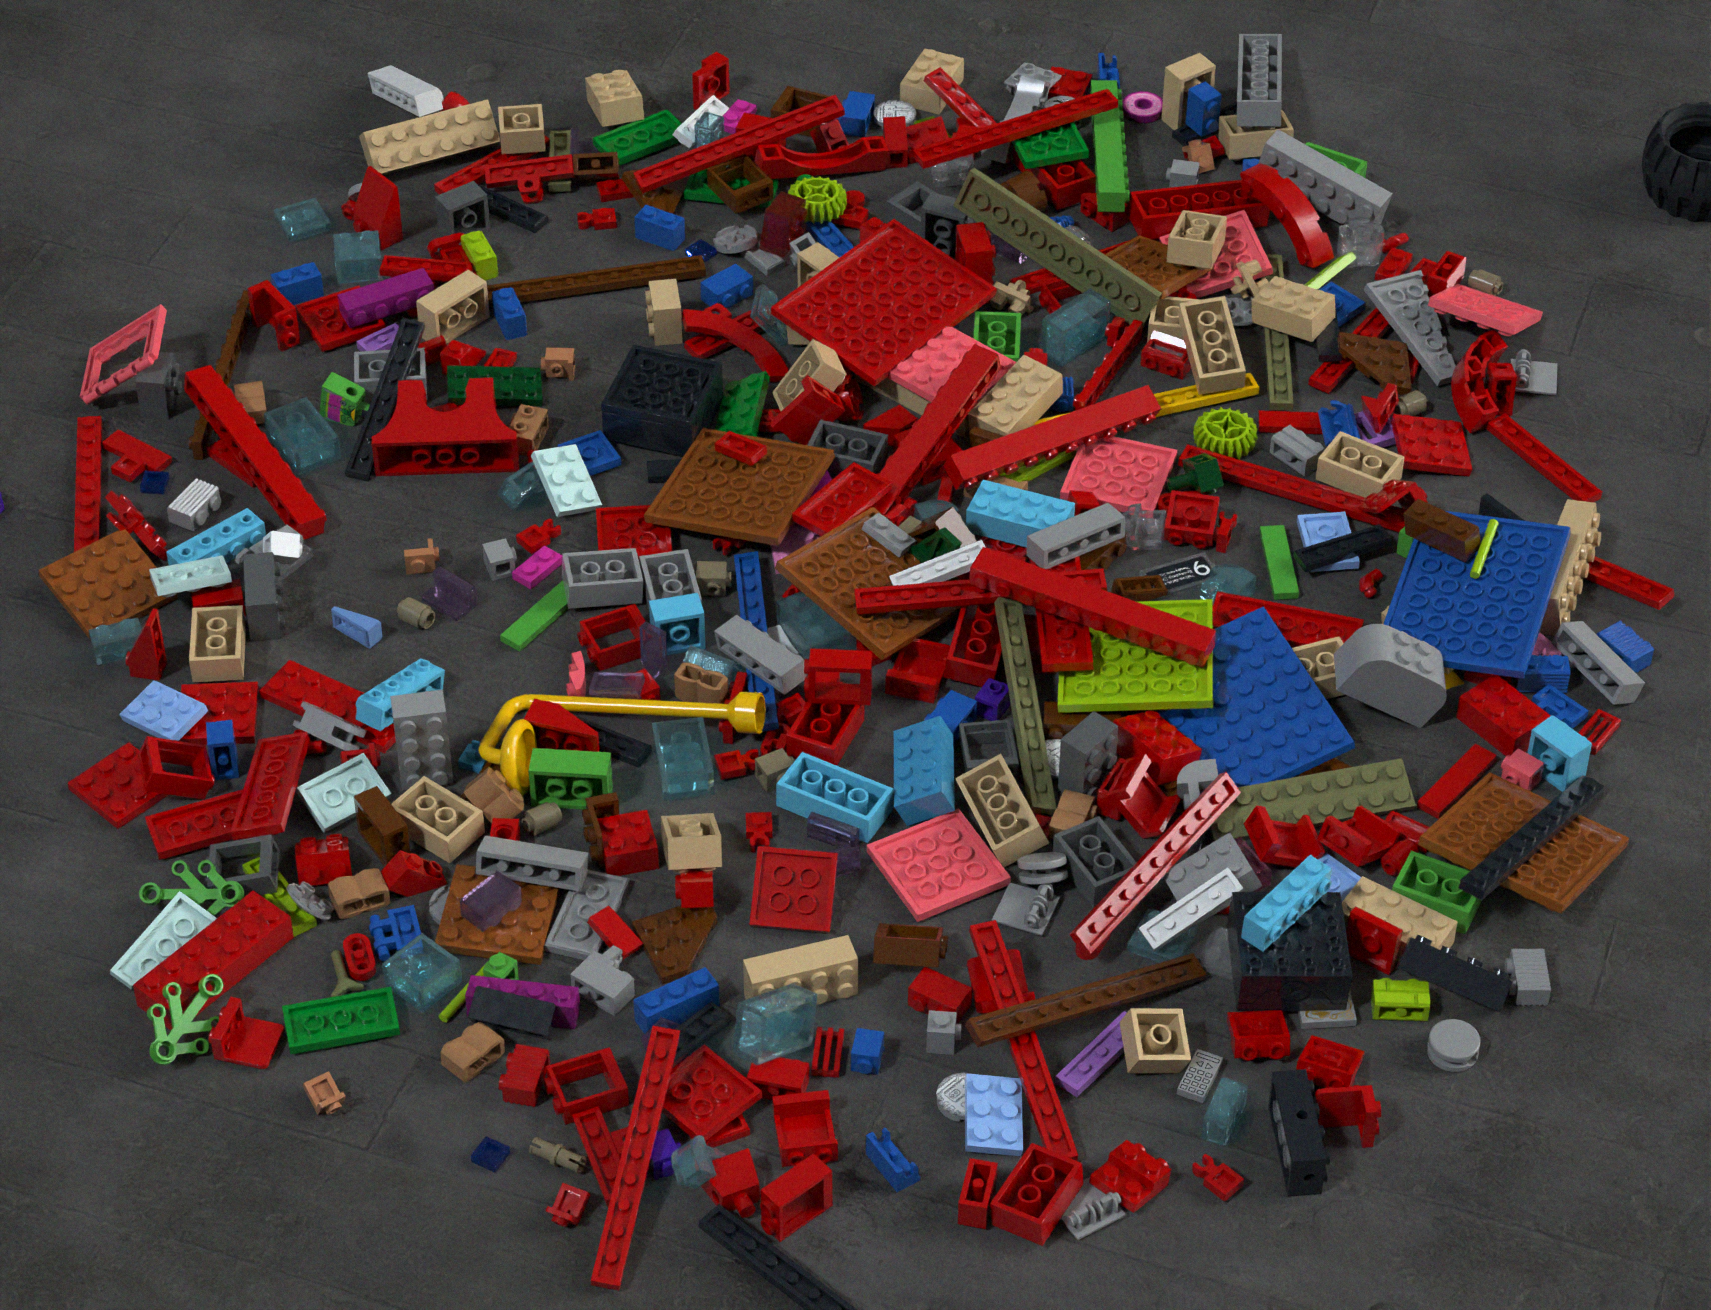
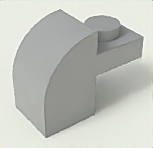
M1216 759L1191 762L1179 772L1177 777V795L1181 799L1183 798L1184 809H1187L1218 776Z

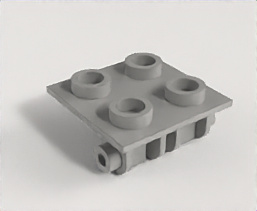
M1024 62L1004 81V84L1007 85L1006 90L1010 94L1015 95V85L1021 75L1051 83L1050 88L1062 75Z
M1525 349L1520 350L1517 353L1516 359H1511V364L1517 376L1515 391L1556 395L1558 363L1530 361V353Z
M1009 883L992 921L996 920L999 924L1043 936L1060 897L1054 895L1053 886L1050 883L1041 884L1038 890Z
M1090 1177L1083 1180L1082 1188L1061 1218L1077 1240L1126 1216L1125 1212L1118 1205L1121 1203L1120 1195L1117 1192L1104 1194L1089 1183Z

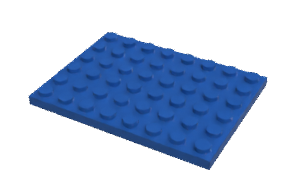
M1446 511L1479 526L1480 542H1482L1489 520L1495 519L1499 522L1479 578L1474 579L1470 577V571L1477 552L1466 563L1417 539H1413L1383 624L1403 631L1437 648L1442 654L1445 668L1524 679L1571 535V528L1568 526Z
M1264 606L1214 629L1216 630V639L1213 649V708L1153 710L1202 749L1199 760L1216 759L1218 775L1227 772L1237 787L1292 778L1355 748L1353 739Z

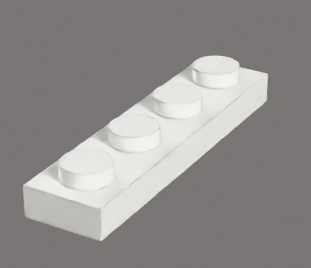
M714 95L711 96L675 130L673 136L690 149L728 111L729 107Z
M980 540L889 576L891 583L895 586L943 582L970 571V567L980 550L985 545Z
M1227 867L1139 927V930L1156 952L1231 901L1232 892H1244V888Z

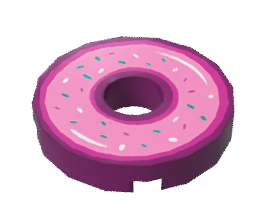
M1148 91L1130 93L1122 100L1123 115L1128 119L1129 117L1133 118L1134 122L1137 123L1154 122L1162 115L1163 99L1157 94Z

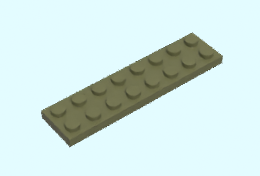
M1401 758L1238 787L1241 793L1211 824L1209 831L1212 842L1228 833H1231L1235 841L1250 839L1244 822L1256 805L1265 807L1271 820L1296 824L1304 814L1309 815L1314 827H1319L1323 825L1325 818L1331 815L1341 822L1351 819L1356 807L1360 805L1375 815L1380 816L1389 814L1391 811L1403 812L1414 810L1416 804Z

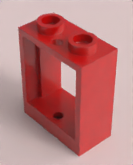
M1061 278L1041 284L1039 302L1042 307L1046 308L1050 318L1053 321L1055 320L1060 328L1110 314L1109 310L1086 296L1089 299L1088 301L1063 308L1058 300L1079 295L1082 292Z
M635 604L579 621L580 632L577 633L579 643L582 647H586L590 662H595L599 671L655 653L654 634ZM628 628L635 637L633 640L600 650L594 640Z
M810 648V657L804 660V674H809V677H805L804 692H809V703L871 705L872 651ZM816 672L860 673V684L816 682Z
M146 736L138 753L144 790L204 800L208 791L212 790L215 781L214 775L211 774L210 758L207 754L206 745ZM161 762L192 767L193 776L163 772Z
M610 1047L546 1066L547 1078L543 1079L545 1090L548 1095H553L552 1104L556 1115L561 1114L565 1125L573 1123V1114L599 1106L601 1113L629 1106L628 1087ZM603 1073L610 1090L567 1103L561 1090V1085Z
M813 1153L762 1188L760 1223L763 1230L781 1242L833 1206L832 1170Z

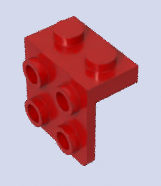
M1392 479L1382 486L1383 490L1377 494L1372 493L1364 498V503L1360 505V509L1365 512L1380 513L1398 501L1400 506L1407 510L1417 499L1427 502V495L1421 487H1418L1416 482Z
M331 834L326 836V839L316 840L315 837H306L300 839V842L295 843L299 885L303 881L311 886L327 884L338 877L352 876L348 837H342V834Z
M1017 949L1007 950L1024 1001L1034 1000V991H1028L1020 951ZM969 958L967 960V968L976 1012L987 1014L996 1011L979 958Z
M230 997L226 1007L223 1006L220 1010L219 1021L216 1027H212L209 1033V1043L212 1045L214 1059L258 1069H266L284 1034V1026L274 1022L245 1017L241 998Z
M1355 1085L1339 1088L1327 1087L1318 1089L1315 1092L1314 1103H1318L1320 1112L1319 1125H1323L1324 1128L1358 1126L1362 1148L1374 1146L1375 1135H1379L1377 1118H1381L1382 1112L1380 1101H1375L1372 1085Z

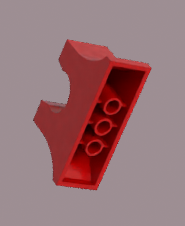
M469 378L465 389L466 400L464 404L448 412L436 411L427 406L426 391L422 380L398 381L395 412L385 428L372 436L376 476L519 472L517 433L508 428L496 412L493 378Z

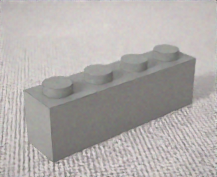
M1109 503L1093 508L1028 535L1027 556L1039 567L1049 569L1125 537V516Z
M735 615L714 631L720 651L784 695L807 677L804 674V659L800 655H795L784 644L776 642L766 632H761L750 621H745L738 615Z
M1583 621L1563 622L1551 643L1564 656H1568L1569 661L1613 705L1634 703L1645 682Z
M485 836L477 849L476 874L574 891H580L587 877V852Z

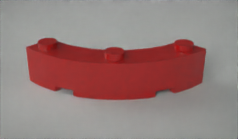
M1261 163L1240 173L1244 194L1261 201L1280 220L1294 245L1300 265L1315 268L1334 258L1327 232H1322L1317 222L1320 219L1317 212L1304 193L1288 177L1282 178L1278 174V170Z
M1496 330L1479 336L1470 345L1453 371L1451 379L1452 398L1458 415L1469 433L1486 429L1487 422L1493 420L1500 411L1488 389L1484 388L1483 382L1488 363H1497L1508 347Z

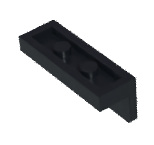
M477 986L468 1018L472 1023L482 1022L489 1027L551 1041L554 1032L551 1024L556 1005L547 1001Z

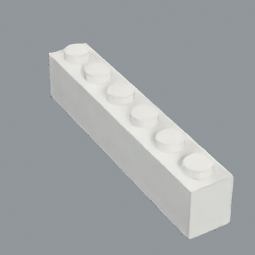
M391 65L368 72L373 94L419 117L443 109V94L440 89Z

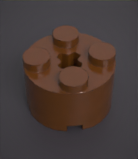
M1029 171L1019 173L1000 184L1040 212L1048 206L1044 189L1042 191L1039 190L1037 184L1040 182Z

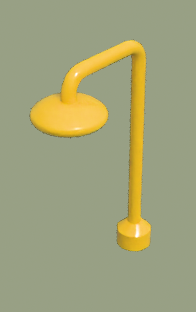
M740 692L729 704L525 694L508 700L502 706L482 738L478 751L485 761L499 764L500 771L506 779V785L511 790H518L523 796L530 790L528 770L532 749L537 748L533 726L524 719L515 721L508 729L501 749H496L495 746L514 715L519 711L529 709L534 698L557 703L568 711L728 719L738 733L760 734L763 730L766 713L765 698L762 693Z

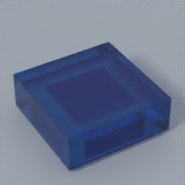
M700 239L685 248V255L687 257L702 255L703 261L706 262L717 255V248Z
M145 471L140 484V492L164 495L170 479L169 472Z
M486 1136L472 1153L471 1162L496 1173L509 1156L510 1147Z

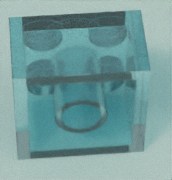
M378 230L333 234L338 284L383 280V276H380L379 272L382 262Z
M423 933L382 964L385 985L391 987L392 991L422 1013L462 982L460 960Z

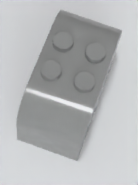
M1384 624L1366 625L1356 630L1334 653L1337 691L1416 727L1421 728L1446 701L1447 695L1442 654L1437 648L1429 645L1427 642L1420 641L1403 631Z

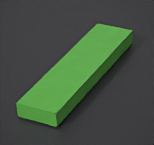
M1284 525L1260 526L1259 533L1274 600L1298 599L1299 590Z
M563 580L500 635L501 642L520 652L567 611L568 604Z

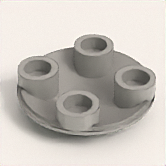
M1242 296L1240 298L1226 297L1233 325L1246 326L1253 324L1251 304L1253 297L1248 296L1244 299Z
M303 881L300 885L292 883L287 886L290 897L303 911L316 918L324 920L331 918V912L335 909L334 906L326 899L317 897L314 894L315 889L310 884Z

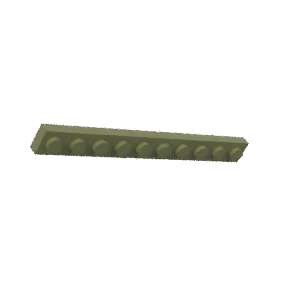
M1267 255L1273 269V274L1262 277L1260 280L1266 278L1270 282L1274 276L1284 278L1282 255ZM1263 326L1269 410L1293 411L1294 402L1288 334Z
M998 597L994 605L1026 799L1033 813L1053 815L1056 810V803L1022 603L1013 599Z

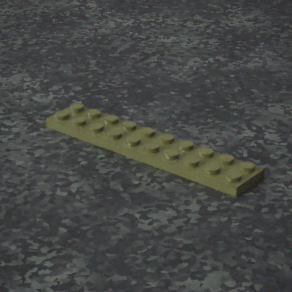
M976 168L970 170L953 205L955 208L976 222H983L985 228L1116 316L1125 318V322L1129 325L1136 319L1143 322L1142 329L1144 328L1151 311L1162 295L1160 291Z

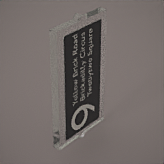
M1205 552L1139 571L1140 576L1161 575L1168 593L1165 596L1155 598V600L1222 581V577L1216 570L1215 564L1211 563Z

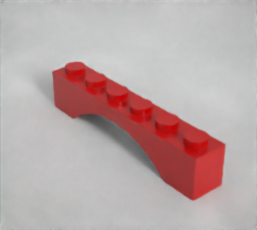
M883 136L862 137L843 148L823 153H801L787 149L780 144H767L757 146L754 163L770 179L798 177L803 174L815 176L885 170L889 149Z

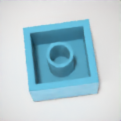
M698 593L649 601L650 629L655 637L656 657L706 649L704 610Z
M1552 715L1532 729L1528 754L1544 762L1542 778L1563 792L1582 775L1586 776L1592 743Z

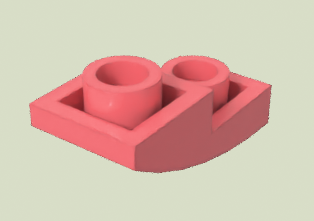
M581 651L571 653L572 664L568 665L569 683L566 684L568 696L585 697V665Z

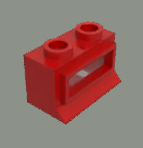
M1153 330L1150 340L1141 351L1140 366L1183 380L1191 369L1184 340Z

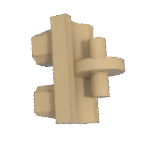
M1256 259L1247 263L1240 261L1236 264L1244 281H1241L1239 276H1235L1233 281L1236 285L1231 288L1233 294L1240 293L1244 299L1249 296L1246 291L1248 288L1254 298L1269 283L1266 278L1255 283L1252 276L1262 272V268Z
M1018 280L1015 284L1010 282L1008 286L997 281L994 283L993 286L997 288V293L990 300L993 308L1002 310L1007 303L1010 305L1008 308L1009 313H1021V316L1025 312L1031 314L1034 308L1030 305V291L1026 289L1025 281Z

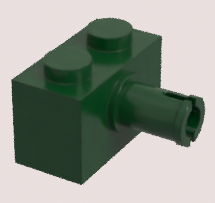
M1205 453L1183 459L1182 463L1185 474L1167 478L1170 492L1189 487L1204 495H1209L1217 492V488L1224 486L1217 458Z

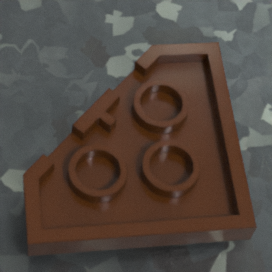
M641 169L623 172L622 180L641 208L649 205L674 214L689 179V176L642 193L633 175V172Z
M1339 332L1337 337L1338 350L1344 359L1350 358L1356 363V369L1368 378H1375L1380 382L1379 387L1383 390L1390 383L1397 385V392L1400 395L1411 392L1407 343Z
M677 906L632 921V928L636 936L643 942L642 947L662 985L689 975L695 958L699 957L707 942V936L717 924V915L713 907L681 908V906Z

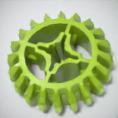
M811 176L809 179L797 180L795 184L791 185L787 194L788 210L791 211V215L796 216L798 220L803 219L804 222L811 221L813 224L815 222L822 224L823 221L831 222L832 219H838L839 215H843L847 206V194L842 184H838L837 180L830 181L829 177L824 179L821 176L819 178Z
M1222 407L1219 410L1211 408L1210 412H1204L1203 416H1199L1193 431L1194 443L1197 447L1239 460L1241 456H1247L1248 452L1253 451L1258 436L1256 424H1254L1253 418H1248L1247 413L1241 414L1239 409L1233 411L1231 408L1223 409Z

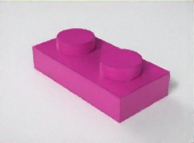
M738 99L719 119L717 129L731 134L736 133V126L743 113L756 114L757 105Z
M543 546L512 572V579L532 589L562 565V555Z

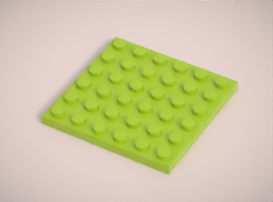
M1212 599L1139 602L1213 629ZM1089 627L1093 670L1059 671L1058 713L1213 708V650L1202 668Z

